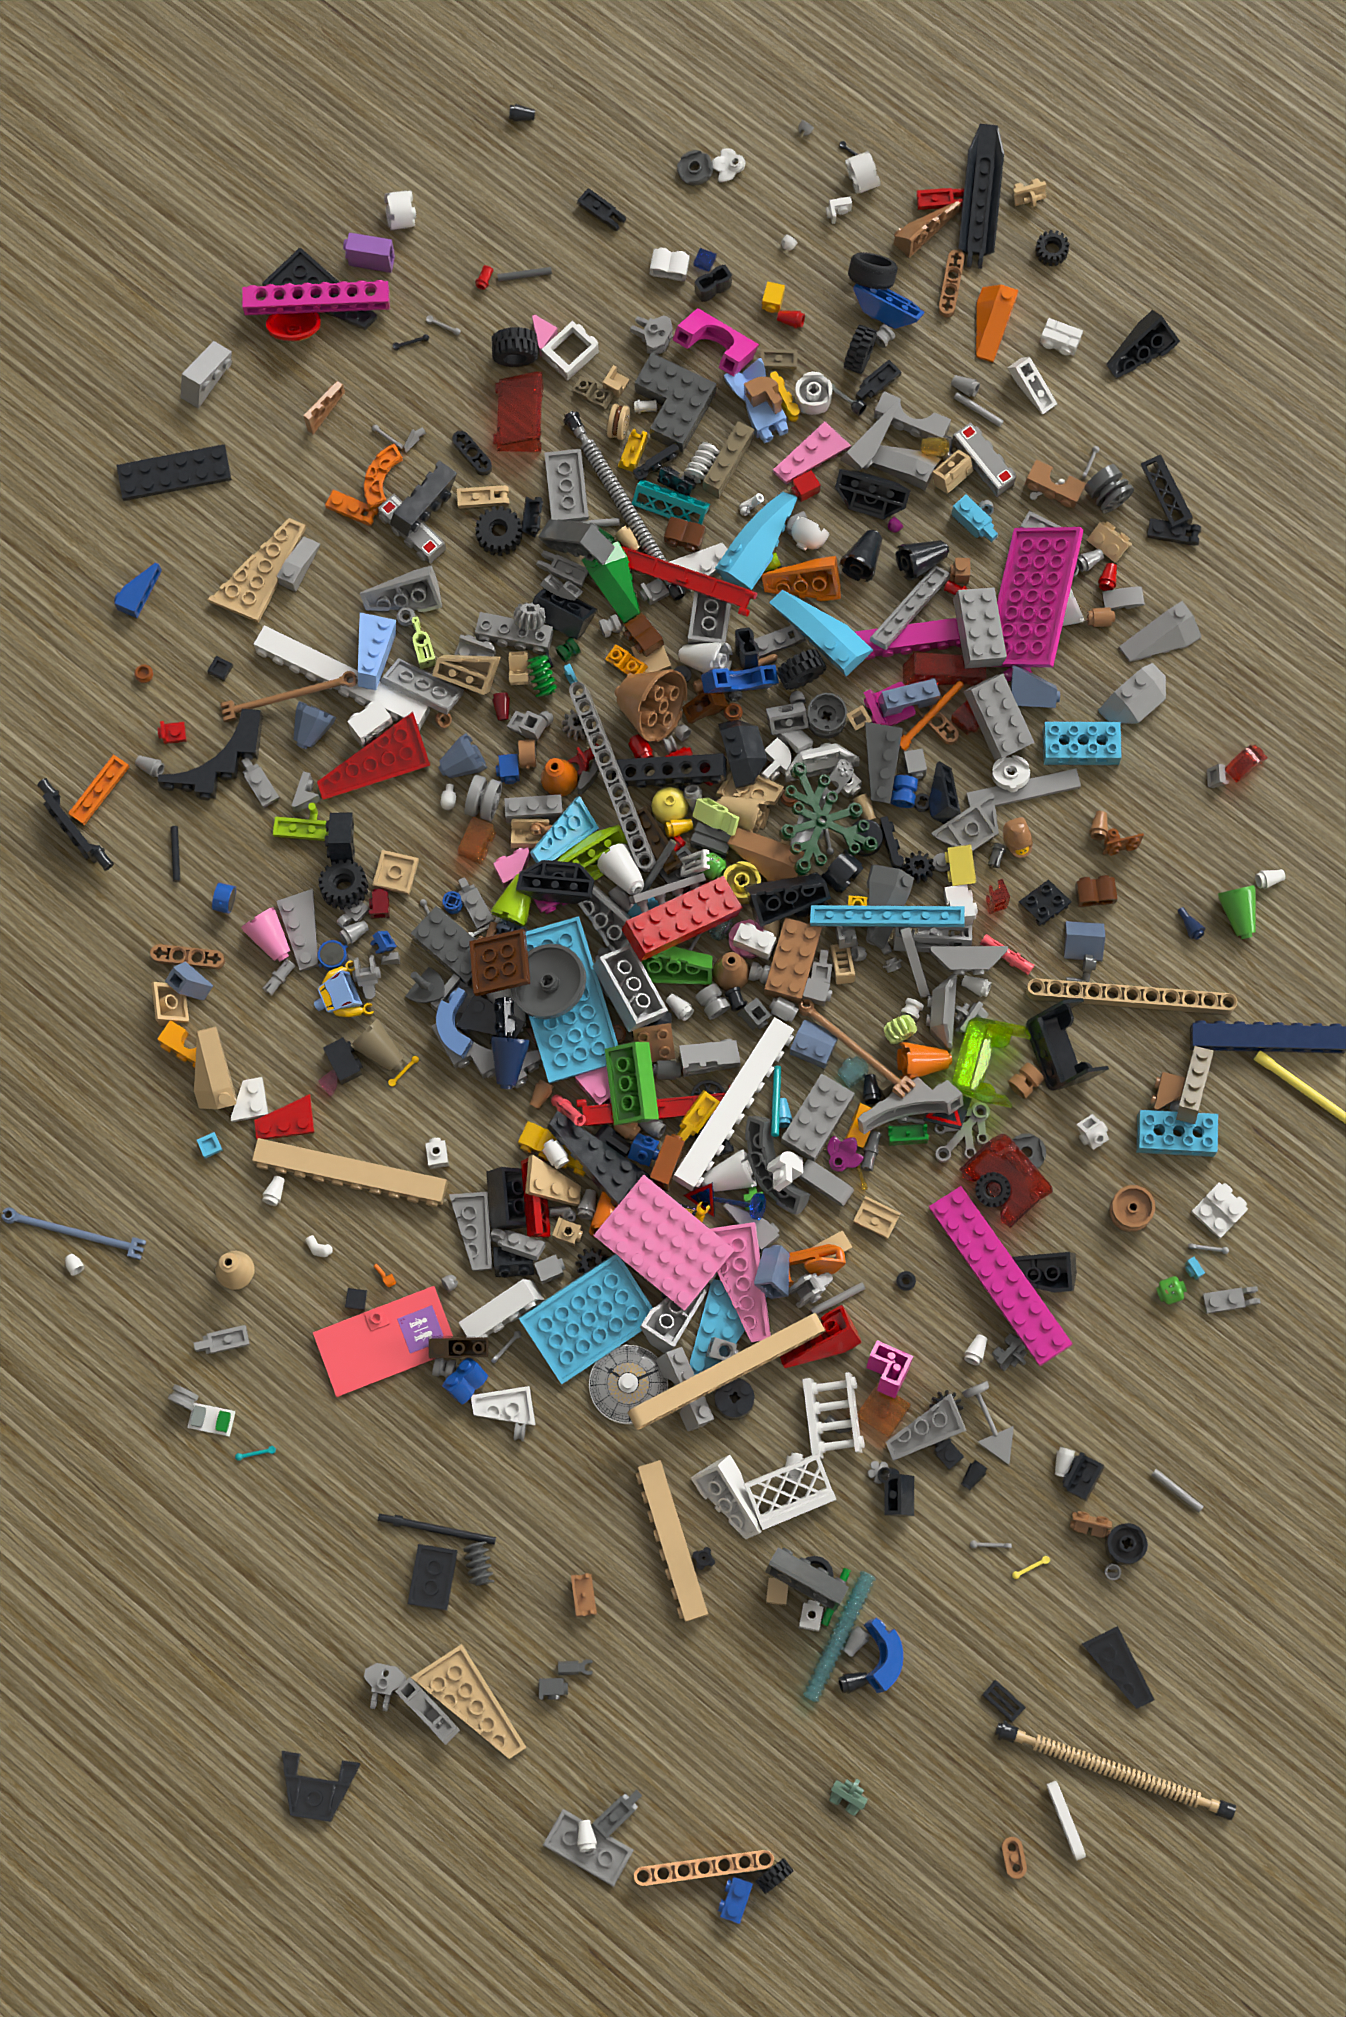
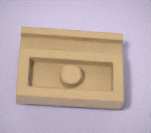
M865 1196L853 1223L888 1239L901 1213Z

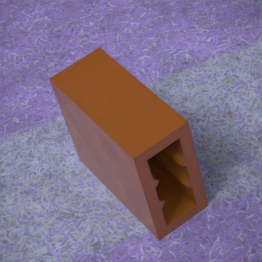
M666 1134L650 1175V1180L667 1192H669L673 1181L672 1178L677 1171L685 1150V1141L682 1140V1137L671 1134V1136Z

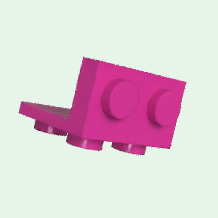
M898 682L877 693H874L871 689L864 692L866 697L864 703L867 709H871L873 715L870 717L873 723L893 726L916 714L914 706L911 705L904 708L901 713L883 717L878 702L881 692L905 686L903 682Z

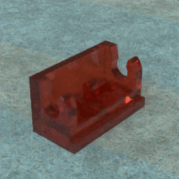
M1003 879L997 881L998 888L995 892L993 887L989 886L991 900L989 895L986 896L989 915L1008 907L1010 895Z

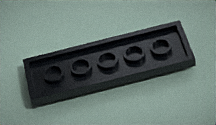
M225 444L116 465L123 501L232 480Z

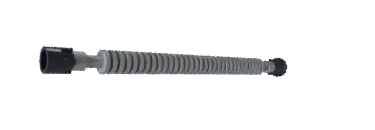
M568 412L564 416L563 423L569 427L577 438H580L583 443L581 449L609 492L626 523H628L645 554L667 561L636 509H634L622 486H620L608 463H606L594 440L587 438L579 412ZM664 581L674 601L680 600L686 595L683 587Z

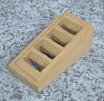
M838 944L830 945L836 984L855 982V971L850 947L839 949ZM846 951L844 954H836V952Z

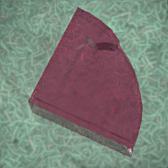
M331 1070L318 1081L330 1097L335 1093L337 1087V1075L334 1070Z

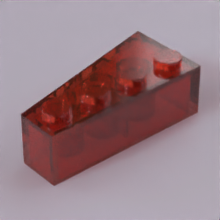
M913 653L902 665L903 683L905 686L935 679L937 685H955L958 681H962L963 684L975 686L987 678L986 667L965 669L963 655Z

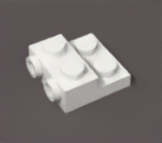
M1220 1182L1191 1211L1219 1239L1248 1210L1246 1201L1241 1197L1236 1198L1231 1193L1233 1191L1231 1187L1226 1183L1222 1185Z

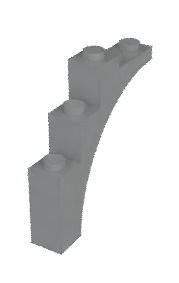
M436 1023L432 1025L436 1037L455 1069L466 1067L470 1063L469 1061L472 1060L483 1079L495 1076L492 1050L474 1042L463 1059L445 1045L440 1038ZM539 1050L526 1053L517 1084L512 1086V1088L516 1087L517 1089L525 1085V1081L528 1080L525 1072H533L539 1068L538 1065L543 1063Z

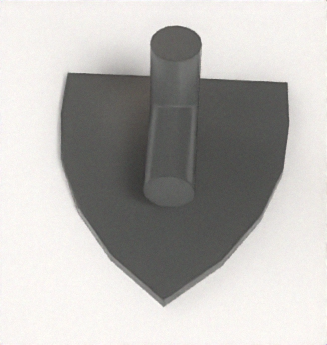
M428 967L422 976L417 972L411 973L410 976L416 983L405 995L406 998L417 1003L435 1002L444 998V981L435 970Z

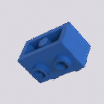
M733 1877V1880L728 1879L725 1892H728L726 1900H721L718 1912H721L720 1917L740 1924L753 1883Z

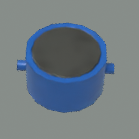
M218 883L213 895L212 910L229 914L234 905L236 887Z
M335 940L324 942L318 950L320 962L318 966L320 968L323 966L327 971L340 966L344 967L348 960L347 945L343 946Z

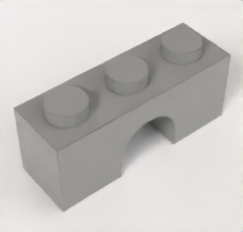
M561 794L504 798L507 823H511L512 819H527L529 817L558 820L563 814Z

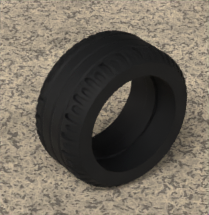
M860 252L852 256L848 276L853 282L861 286L886 290L894 285L898 267L894 261L887 257L874 253Z

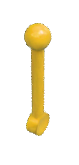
M413 1056L412 1061L394 1079L388 1081L389 1086L394 1087L396 1081L414 1063H418L419 1058Z

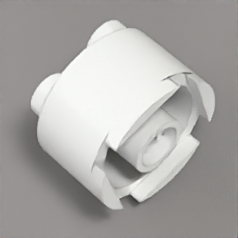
M869 151L845 160L847 173L853 181L856 194L881 185Z
M412 192L385 193V203H388L385 210L390 230L415 226L414 218H416L415 207L411 205V202H413Z
M819 372L804 374L797 381L795 388V402L799 406L800 412L817 415L828 410L832 398V384L830 380Z

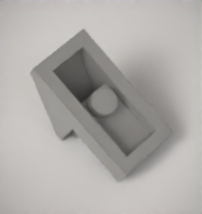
M304 771L292 803V809L297 813L308 808L309 803L316 804L321 800L318 794L308 792L312 790L314 780H312L310 773Z

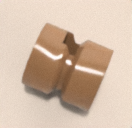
M1028 1062L1019 1069L1020 1074H1014L1008 1080L1012 1090L1023 1099H1026L1033 1092V1087L1037 1088L1044 1081V1077L1038 1069Z

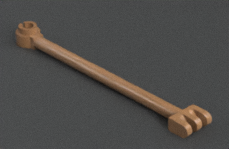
M346 671L338 679L235 706L232 700L220 704L221 708H227L222 710V715H228L223 717V722L237 720L236 713L241 712L242 709H254L341 685L354 687L358 679L354 672ZM350 678H354L351 683H348Z
M803 999L799 1003L798 1011L801 1015L812 1017L895 1085L892 1092L897 1096L903 1098L905 1093L911 1091L910 1088L913 1089L916 1086L907 1076L900 1080L820 1015L814 1008L812 1001Z

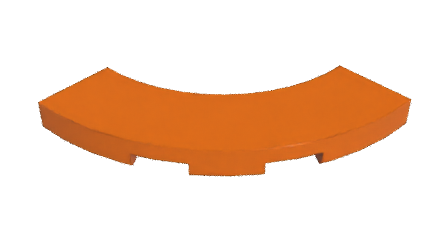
M395 444L382 450L367 469L364 493L370 511L381 506L386 501L383 493L384 479L391 468L403 461V457Z

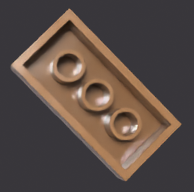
M785 917L765 985L764 995L775 998L780 996L787 1001L797 1004L801 1003L820 940L822 927L811 926L810 924Z

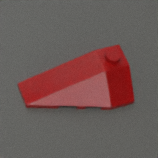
M843 1305L838 1306L820 1318L825 1329L824 1333L780 1356L784 1368L845 1353L862 1343L858 1331Z

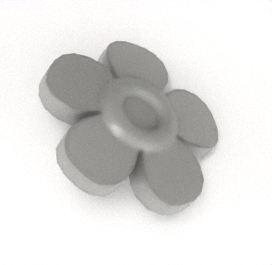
M873 1461L870 1464L872 1469L867 1474L869 1478L875 1477L874 1482L880 1484L882 1482L878 1478V1472L882 1467H888V1464L886 1462L879 1464L877 1461Z

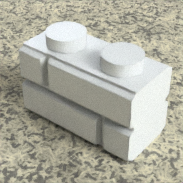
M1048 318L1040 343L1047 349L1054 348L1060 350V353L1063 355L1071 354L1074 356L1083 330Z

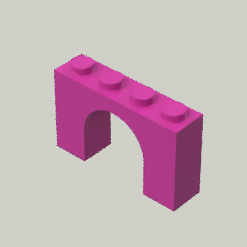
M699 308L677 326L672 339L687 349L701 339L718 342L727 350L724 352L718 368L733 377L753 360L759 346L756 342Z

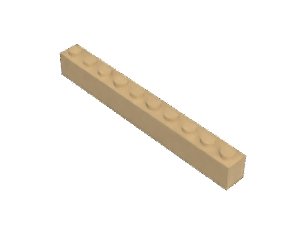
M260 1138L257 1140L252 1159L254 1164L257 1165L256 1167L263 1170H268V1167L274 1168L278 1173L286 1174L287 1172H292L294 1176L300 1178L310 1176L318 1182L328 1180L332 1181V1184L336 1186L347 1184L351 1185L350 1188L355 1190L365 1188L369 1189V1192L373 1194L388 1193L389 1197L399 1199L400 1196L406 1197L408 1201L418 1203L420 1200L432 1207H437V1205L443 1206L448 1185L447 1179Z

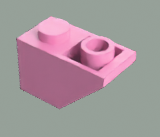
M528 847L525 849L519 848L508 857L502 856L493 863L504 888L508 887L516 874L526 869L530 858Z

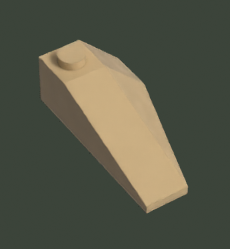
M216 1026L197 1031L194 1093L200 1109H221L237 1104V1097Z

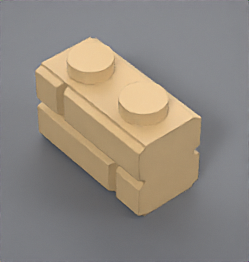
M960 450L953 453L932 472L935 486L945 493L953 490L974 471L971 457Z

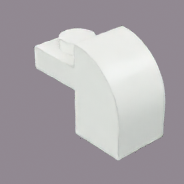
M778 737L765 749L766 757L772 764L762 772V777L772 781L779 777L780 771L785 775L791 765L790 750Z
M786 1151L769 1162L767 1170L773 1173V1189L781 1191L791 1184L794 1179L803 1174L802 1157Z

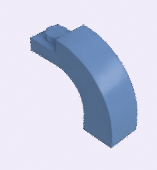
M458 987L449 996V1003L441 1000L437 1010L436 1025L440 1038L453 1053L464 1059L474 1042L458 1032L455 1026L456 1013L468 995Z

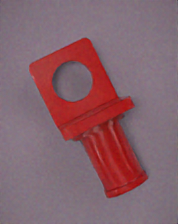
M577 747V755L567 760L570 763H577L579 765L578 776L582 774V771L589 770V761L594 759L591 748L583 752Z

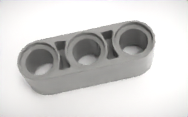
M807 1159L803 1165V1174L799 1176L802 1181L838 1205H845L854 1192L850 1185L810 1159Z

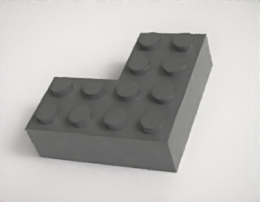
M651 353L634 383L635 392L651 400H656L657 403L663 405L650 427V438L667 446L675 443L679 451L683 453L716 394V383Z

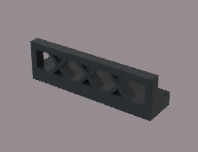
M1160 454L1142 462L1141 467L1171 527L1174 528L1183 523L1192 524L1193 516L1162 455ZM1154 463L1157 474L1149 472L1146 466ZM1157 478L1162 480L1165 490L1156 486ZM1165 494L1170 495L1173 505L1164 502ZM1173 510L1178 511L1181 519L1175 522L1171 516Z

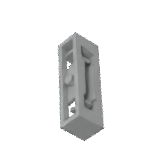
M964 925V927H910L917 928L918 930L916 934H914V929L911 931L917 952H930V947L972 945V925ZM907 927L894 928V951H906L900 930ZM949 930H959V931H960V934H959V935H955L954 931H951V934H950V936H949V935H948V931H949Z

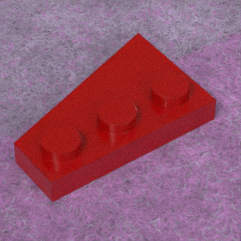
M311 1095L302 1097L254 1120L256 1140L258 1138L266 1140L315 1133Z

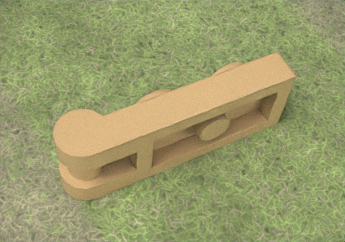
M502 485L457 489L458 509L489 506L507 507L510 505L509 498H507L509 487ZM494 494H500V498H494Z

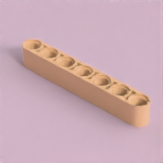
M760 1850L644 1866L635 1871L634 1880L637 1884L646 1886L762 1870L773 1865L774 1857L770 1851ZM763 1853L768 1854L771 1858L770 1863L766 1866L759 1863V1857ZM742 1856H747L750 1859V1866L748 1868H741L738 1862ZM721 1859H727L730 1862V1868L727 1871L719 1869L718 1863ZM701 1862H707L710 1865L708 1873L702 1874L698 1871V1865ZM682 1864L687 1865L690 1869L689 1875L686 1877L678 1874V1868ZM662 1867L669 1870V1877L665 1880L660 1879L657 1874L658 1870ZM645 1870L648 1872L649 1879L646 1882L638 1880L637 1874L639 1871Z

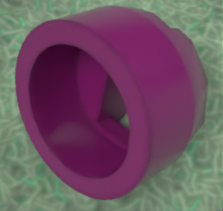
M895 516L888 522V529L893 533H897L904 528Z

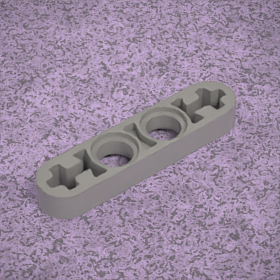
M910 927L901 929V935L920 997L930 996Z

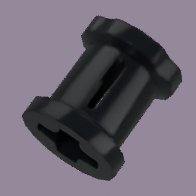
M740 987L732 988L724 993L731 1003V1010L733 1012L748 1005L743 1000Z

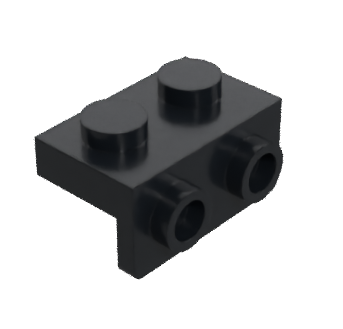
M1080 1452L1079 1456L1076 1455L1071 1464L1073 1467L1070 1473H1066L1062 1484L1066 1492L1087 1501L1105 1466L1087 1457L1085 1453Z

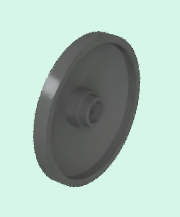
M545 944L528 952L530 984L511 988L514 1001L526 1014L534 1018L553 1019L564 1015L579 1002L584 993L586 971L582 961L571 949L558 944Z

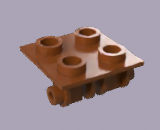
M1110 829L1104 841L1105 848L1102 854L1112 856L1125 849L1133 851L1140 845L1144 833L1121 839L1118 830Z

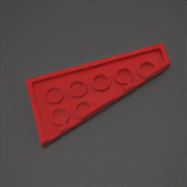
M413 711L319 779L317 784L322 800L430 766Z

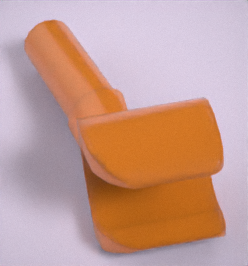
M378 1264L373 1266L381 1275L387 1287L396 1284L392 1274L386 1276Z

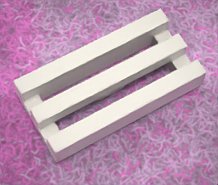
M703 849L680 858L683 866L680 867L681 877H689L710 869V865H707L709 857H706L709 854V850ZM701 857L700 860L693 861V862H690L689 864L685 865V863H687V862H689V861H692V860H695V859Z

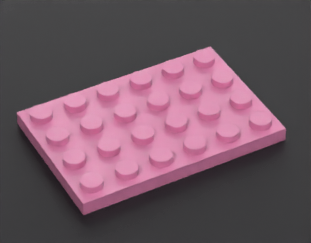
M645 1175L638 1180L594 1234L598 1240L684 1311L734 1251L730 1245Z

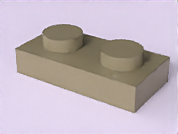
M761 349V359L765 369L797 370V350Z

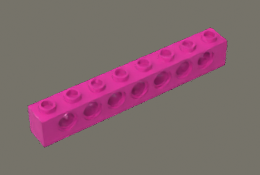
M376 280L375 282L357 281L355 283L341 281L331 284L328 282L320 284L303 283L302 285L285 284L281 286L273 284L266 286L249 285L248 287H242V307L245 315L390 309V289L388 281ZM353 293L356 294L354 297H350V296H349L350 294H353ZM369 293H375L373 296H367ZM315 295H320L318 298H312ZM280 296L284 297L281 300H277V298ZM296 296H302L300 299H295ZM261 297H265L264 300H258Z

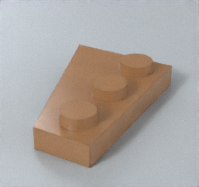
M336 381L303 415L308 432L314 435L345 393L343 384Z

